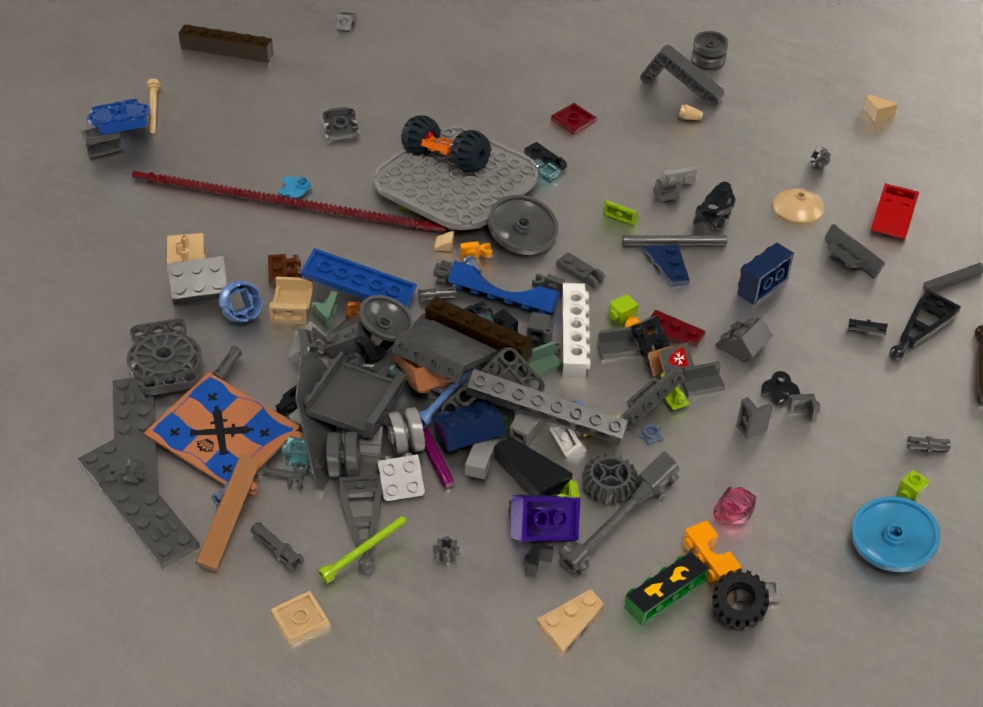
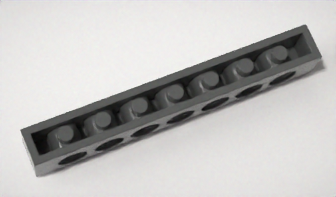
M473 369L466 390V394L617 445H619L623 438L628 422L626 419Z

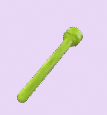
M404 516L399 517L333 565L322 566L318 569L322 580L326 584L332 582L338 571L406 524L407 518Z

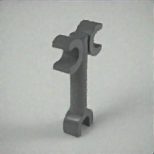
M295 462L293 472L266 467V464H264L254 477L260 478L264 475L286 478L288 479V489H291L293 484H298V491H301L303 489L302 481L304 476H307L309 473V466L306 464L303 469H299L298 462Z

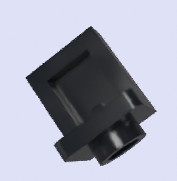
M532 543L530 555L526 554L524 560V567L527 568V577H536L539 561L552 562L554 550L552 546Z

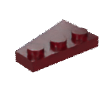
M655 310L650 316L658 315L667 339L672 340L674 344L689 343V346L697 347L705 337V330L658 310Z

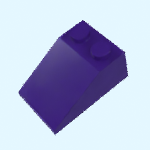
M512 495L511 538L520 541L579 540L580 497Z

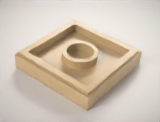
M311 591L270 609L271 615L290 646L331 627L330 621Z

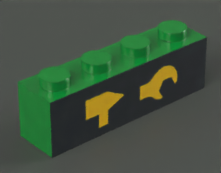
M692 552L685 556L682 555L669 567H663L654 577L647 578L636 589L632 588L625 596L624 608L641 625H644L706 582L709 568Z

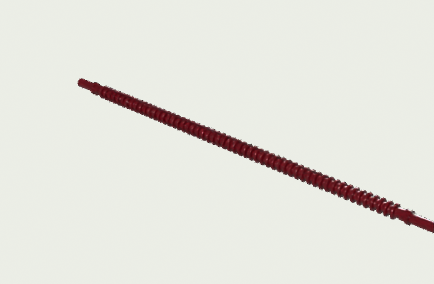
M132 172L133 178L148 180L150 183L158 182V184L162 183L163 185L167 183L168 186L172 185L174 187L176 185V187L181 186V188L186 187V189L190 188L191 190L195 188L196 191L200 190L202 192L204 190L205 192H214V194L218 193L219 195L223 193L224 196L228 194L229 197L232 195L234 198L237 196L238 198L242 197V199L247 198V200L251 198L252 201L256 199L257 202L261 200L262 203L266 201V203L270 202L276 205L280 203L281 206L285 204L286 207L289 205L291 208L294 206L295 208H304V210L309 209V211L313 209L314 212L318 210L319 213L323 211V213L328 212V214L333 213V215L338 214V216L342 214L343 217L347 215L348 218L352 216L353 219L357 217L358 220L362 218V220L367 219V221H370L371 219L372 222L376 220L377 223L381 221L382 224L386 222L387 225L391 223L392 226L394 224L396 226L401 225V227L406 226V228L410 226L411 229L414 227L416 230L421 228L427 232L432 230L446 233L447 227L433 224L430 221L421 222L419 219L415 221L414 218L410 220L409 217L405 219L404 216L402 218L395 215L391 216L390 214L386 216L385 213L381 215L380 212L376 214L375 211L371 213L370 210L368 212L361 209L357 210L356 208L352 210L351 207L347 209L346 206L342 208L341 205L337 207V205L333 206L332 204L328 205L322 202L318 204L317 201L313 203L312 200L309 202L308 200L304 201V199H294V197L290 199L289 196L285 198L284 195L280 197L279 194L277 196L275 194L270 195V193L266 194L265 192L261 194L260 191L256 193L255 190L252 192L250 189L247 191L246 189L242 190V188H232V186L228 188L227 185L223 187L222 184L219 186L218 184L204 183V181L200 183L199 180L195 182L194 179L190 181V179L186 180L185 178L181 179L175 176L172 178L170 175L167 177V175H156L153 172Z

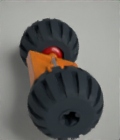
M425 115L410 118L402 129L401 142L407 152L421 156L422 154L428 155L431 152L440 151L441 155H451L454 165L463 172L472 173L480 171L486 166L491 155V146L488 138L477 130L461 132L454 140L441 138L439 125L435 120Z

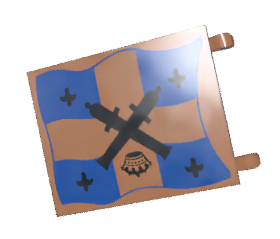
M210 372L144 432V436L223 485L230 481L241 453L260 461L257 468L258 471L290 439L299 447L305 444V440H303L304 434L298 432L300 429L298 424ZM252 481L248 494L251 496L258 492L256 482Z

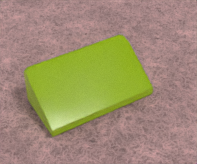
M607 200L604 201L603 215L633 226L636 225L639 220L637 211Z

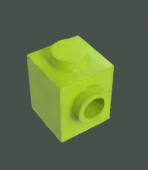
M626 294L610 302L608 316L616 324L622 326L628 317H637L639 304Z

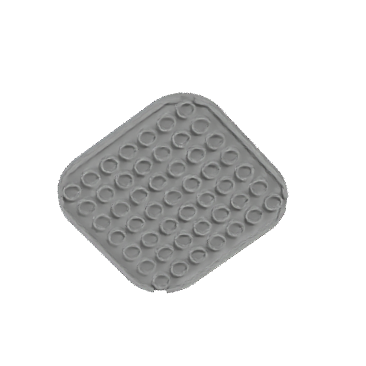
M457 126L444 129L440 127L441 138L454 140L458 134L469 129ZM488 138L491 146V155L486 166L480 171L472 173L463 172L454 165L451 155H441L440 151L417 156L403 148L376 169L374 184L382 196L450 230L480 229L488 224L490 211L499 199L509 195H524L531 190L538 181V170L536 163L528 156Z

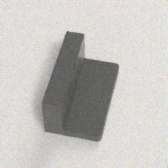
M631 326L600 330L598 332L597 348L602 360L639 355V348L632 335Z
M719 361L683 369L685 379L681 382L687 398L724 391L725 384L719 375L721 368Z
M749 397L741 400L736 426L746 439L767 432L773 408L771 403L757 408Z

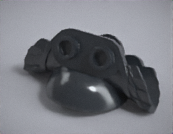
M720 182L706 196L705 201L697 206L693 225L697 222H704L712 232L723 229L725 219H729L736 201L730 183ZM713 204L716 205L718 208L711 209L708 206Z

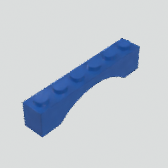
M455 260L448 282L454 283L453 286L455 288L463 290L464 287H468L472 293L480 295L481 292L487 293L488 298L495 300L501 297L504 298L505 303L512 305L515 302L521 303V308L531 310L534 307L539 309L538 313L549 315V312L555 313L561 295L559 291L542 286L522 292L505 291L488 282L481 275L477 267Z

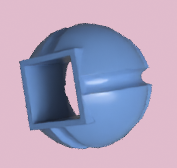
M237 280L233 284H227L219 296V306L222 307V314L228 320L235 323H246L248 320H253L259 315L263 306V298L259 297L260 291L255 285L244 280ZM240 292L245 306L234 310L229 296Z

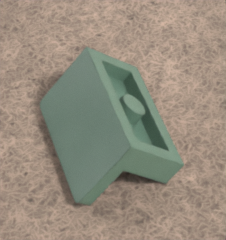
M554 341L532 349V357L527 363L539 377L562 369L563 364L555 354L556 344ZM525 366L520 367V371L525 375Z

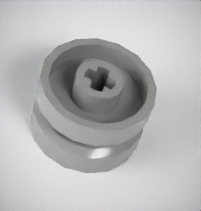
M416 407L404 409L403 418L398 411L387 413L388 435L395 456L407 453L408 445L414 453L424 451V432Z

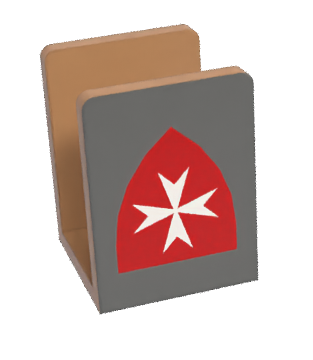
M689 343L675 344L648 352L653 376L661 375V373L666 375L676 365L680 366L682 371L686 367L694 366Z

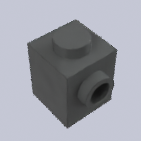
M532 312L527 327V337L544 344L543 329L549 327L553 330V324L550 323L551 315Z

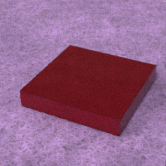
M572 103L551 115V121L572 135H575L597 121V117L577 104Z

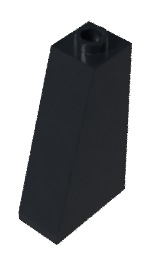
M513 437L500 441L495 445V460L528 495L557 496L568 481L572 480L573 474Z

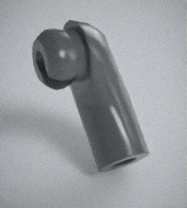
M549 327L543 329L544 344L552 342V329ZM555 343V353H560V344Z

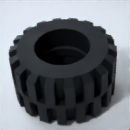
M737 569L735 573L731 570L726 576L723 574L720 577V581L716 582L713 590L712 605L715 615H718V619L721 622H725V626L729 628L734 626L735 630L744 627V630H747L749 626L755 627L759 621L764 619L769 605V591L766 589L765 582L760 581V576L757 574L753 576L749 570L746 573L742 572V569ZM736 589H743L753 596L754 604L747 610H736L727 602V596Z

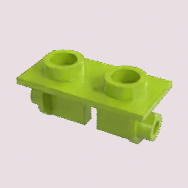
M678 386L664 398L672 410L690 405L686 395L682 393Z

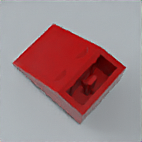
M885 183L870 231L906 239L919 192Z

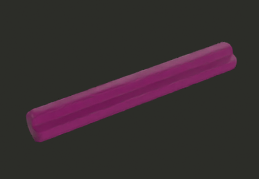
M428 427L423 429L425 449L443 486L446 488L453 486L454 479Z

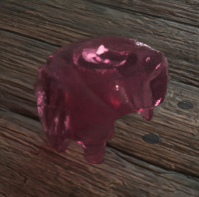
M732 486L728 487L713 509L714 518L732 525L746 523L750 520L755 510L756 495L743 487L732 489Z

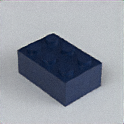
M776 242L771 247H767L760 255H756L752 261L744 264L740 270L741 276L738 282L737 294L751 304H757L789 279L794 252Z
M485 400L477 401L471 406H459L451 412L443 411L438 413L437 416L432 417L436 440L448 452L505 435L501 412Z

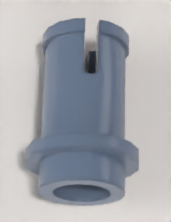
M468 255L464 257L463 263L477 267L482 274V270L477 265V260L474 256Z

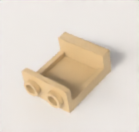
M276 277L274 299L269 304L270 321L307 323L314 293L313 281L306 278Z

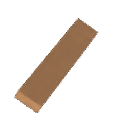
M242 453L240 454L196 560V565L216 572L260 464L259 460Z

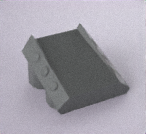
M348 107L331 108L323 113L322 120L327 139L340 140L355 138L359 135L354 109Z

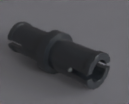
M850 318L848 330L862 331L865 334L876 333L886 335L888 323Z

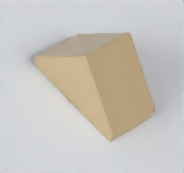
M867 94L863 109L874 122L894 118L898 102Z

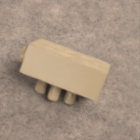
M204 233L167 236V263L206 258Z

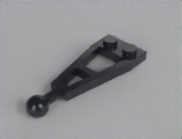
M927 290L919 299L901 335L900 345H895L890 349L891 358L901 360L905 356V349L908 346L914 348L950 323L960 312L961 306ZM922 308L942 317L931 326L917 320ZM912 328L921 332L914 338L909 336Z

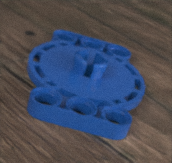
M130 99L92 107V112L87 116V122L98 127L100 134H110L147 126V115L151 113L148 104L139 103L138 99Z

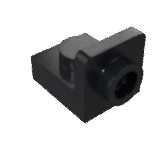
M363 336L355 339L362 357L371 363L380 361L383 356L388 354L386 349L375 345L371 339Z

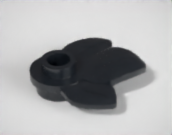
M777 371L772 375L771 379L766 380L762 384L761 394H771L776 405L781 406L791 395L800 394V390L795 383L791 382V378L786 372Z

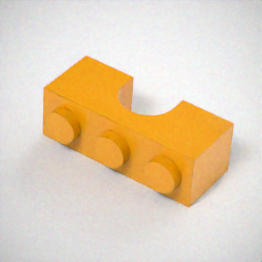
M706 520L685 529L683 545L687 551L692 552L709 568L707 579L715 585L716 582L720 581V577L723 574L726 576L731 570L735 573L737 569H742V566L731 551L725 554H716L711 551L716 548L718 534Z

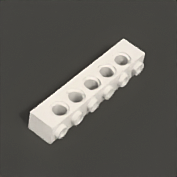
M563 283L562 377H586V370H590V358H587L590 355V344H586L590 338V331H586V329H589V317H586V315H589V304H585L589 300V291H585V284Z

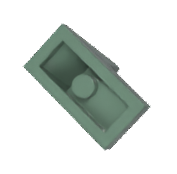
M330 291L329 297L325 298L324 303L312 302L313 316L329 331L339 306L338 291Z

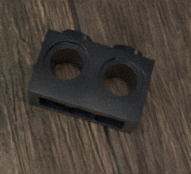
M658 315L631 325L632 335L637 341L640 355L645 361L649 360L648 352L653 351L652 344L655 350L670 346Z

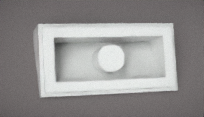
M557 424L549 428L566 458L587 451L575 430Z

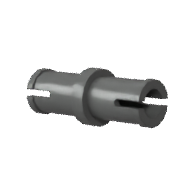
M435 286L433 289H418L419 301L432 300L435 297L440 299L456 298L455 286L446 288Z
M909 436L907 438V442H910V444H907L908 449H922L925 452H931L932 450L949 452L950 446L947 445L951 444L950 439L932 438V436H926L925 438Z

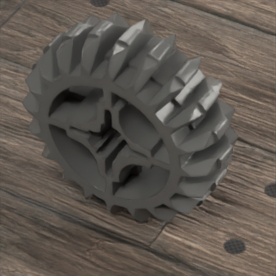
M605 453L603 457L597 455L595 459H591L586 464L582 473V484L585 487L586 493H590L591 498L597 497L598 502L604 500L606 504L612 501L615 505L617 500L623 503L625 498L630 499L631 494L636 491L638 474L634 464H630L629 459L623 460L622 455L617 458L614 453L612 456H607Z

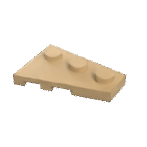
M590 589L538 618L537 625L563 656L567 652L568 647L580 637V633L586 627H589L603 611L604 603Z

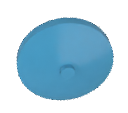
M889 496L874 499L858 510L852 524V541L858 553L873 566L886 571L909 572L917 570L933 559L939 547L940 529L936 519L925 507L907 498Z

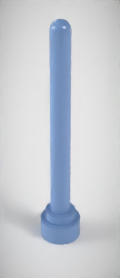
M473 367L463 372L461 383L473 372V369H475L476 367ZM452 382L426 410L418 412L423 429L431 423L432 415L461 383Z

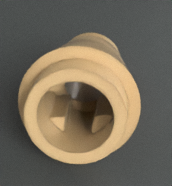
M681 104L678 117L682 118V120L701 121L703 111L687 104Z

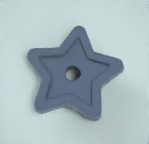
M645 424L643 432L638 434V437L645 439L648 445H651L654 441H663L664 439L659 434L661 427L652 424Z

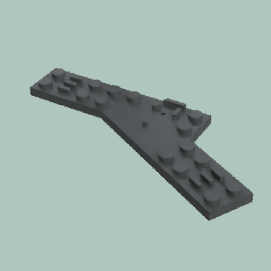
M137 378L113 380L114 439L79 457L78 462L160 567L164 569L200 548V545L159 494L157 443L144 436V432L155 423L154 395H145L141 389V381ZM147 384V385H146V387H148V388L154 386V384ZM129 459L144 462L143 468L148 469L146 478L140 479L139 483L123 480L124 474L120 473L122 463H128Z

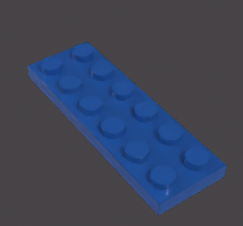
M316 248L313 249L301 271V277L366 299L373 295H384L396 299L406 308H408L417 288L415 283Z

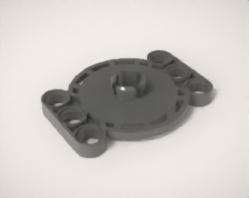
M183 319L139 324L130 329L131 340L135 343L128 351L127 366L130 373L141 381V389L145 395L191 389L199 381L197 369L202 361L201 349L193 338L185 335L187 329L186 322ZM176 326L182 327L180 329H173ZM157 329L163 330L161 332H154ZM138 332L144 333L142 335H134ZM188 377H194V378H195L194 380H191V381L185 380V379L188 378ZM169 380L175 381L173 384H166V383H165V382H167V381H169ZM147 384H155L153 387H146Z

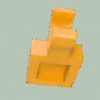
M478 241L461 243V261L463 262L464 257L468 255L474 256L476 260L479 259V255L486 258L492 257L490 243L479 245Z

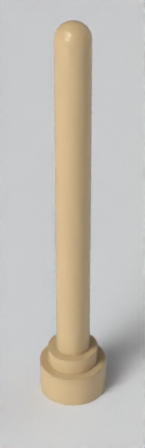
M150 79L147 82V89L150 92L151 110L149 132L154 135L156 133L157 92L160 90V82L157 79Z

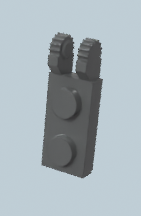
M569 252L556 261L558 268L591 287H596L598 281L602 282L606 278L604 272L593 268Z

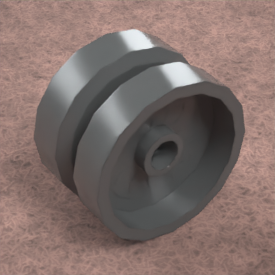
M703 31L695 36L694 49L692 51L693 62L700 67L708 69L721 67L726 61L727 37L715 31Z
M358 431L347 432L344 437V445L340 432L328 433L326 458L330 478L341 477L344 464L348 477L360 476V440Z

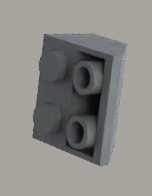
M762 317L757 319L750 318L745 322L737 321L730 326L731 329L720 336L721 339L715 345L722 351L742 360L753 357L773 335Z

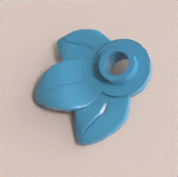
M284 177L282 181L286 186L277 192L286 197L300 198L311 189V182L305 177Z

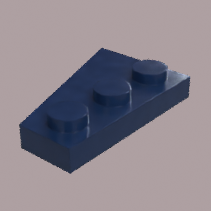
M678 244L643 247L642 252L645 256L648 255L651 263L660 269V274L671 287L689 285L690 279Z

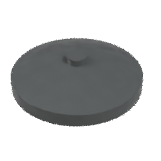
M509 195L499 199L493 205L488 217L489 230L495 240L504 248L518 254L534 255L542 253L553 245L558 234V222L551 209L541 201L526 195Z

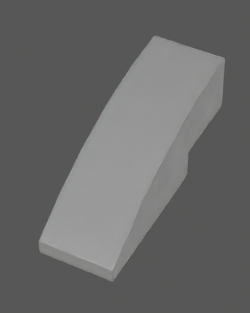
M500 436L473 445L465 463V475L481 479L486 478L488 469H491L495 457V445L501 441Z

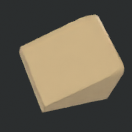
M454 231L437 236L434 250L452 252Z

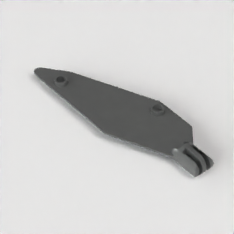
M299 328L295 331L300 354L295 397L315 487L321 492L324 490L329 478L326 458L327 436L329 432H335L336 426L305 415V398L308 394L312 393L315 383L321 380L323 372L328 370V368L318 356V346L314 331Z

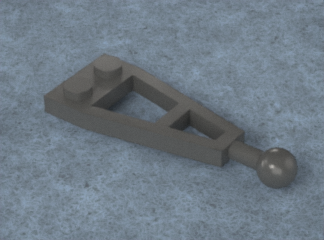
M379 474L339 477L340 499L356 548L374 536L377 531L382 500ZM375 496L372 516L353 517L348 498ZM370 526L368 539H360L357 527ZM370 549L363 553L358 561V569L365 574L372 572L375 568V562L370 557Z

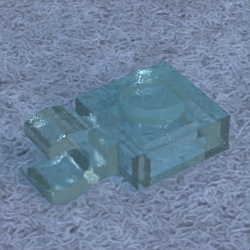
M540 159L534 160L537 165L538 176L548 183L561 176L562 170L550 162L544 164Z

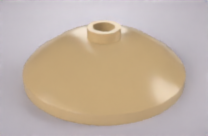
M790 188L779 192L774 197L772 204L773 210L779 218L797 225H808L817 222L822 218L825 210L823 201L815 193L802 188Z

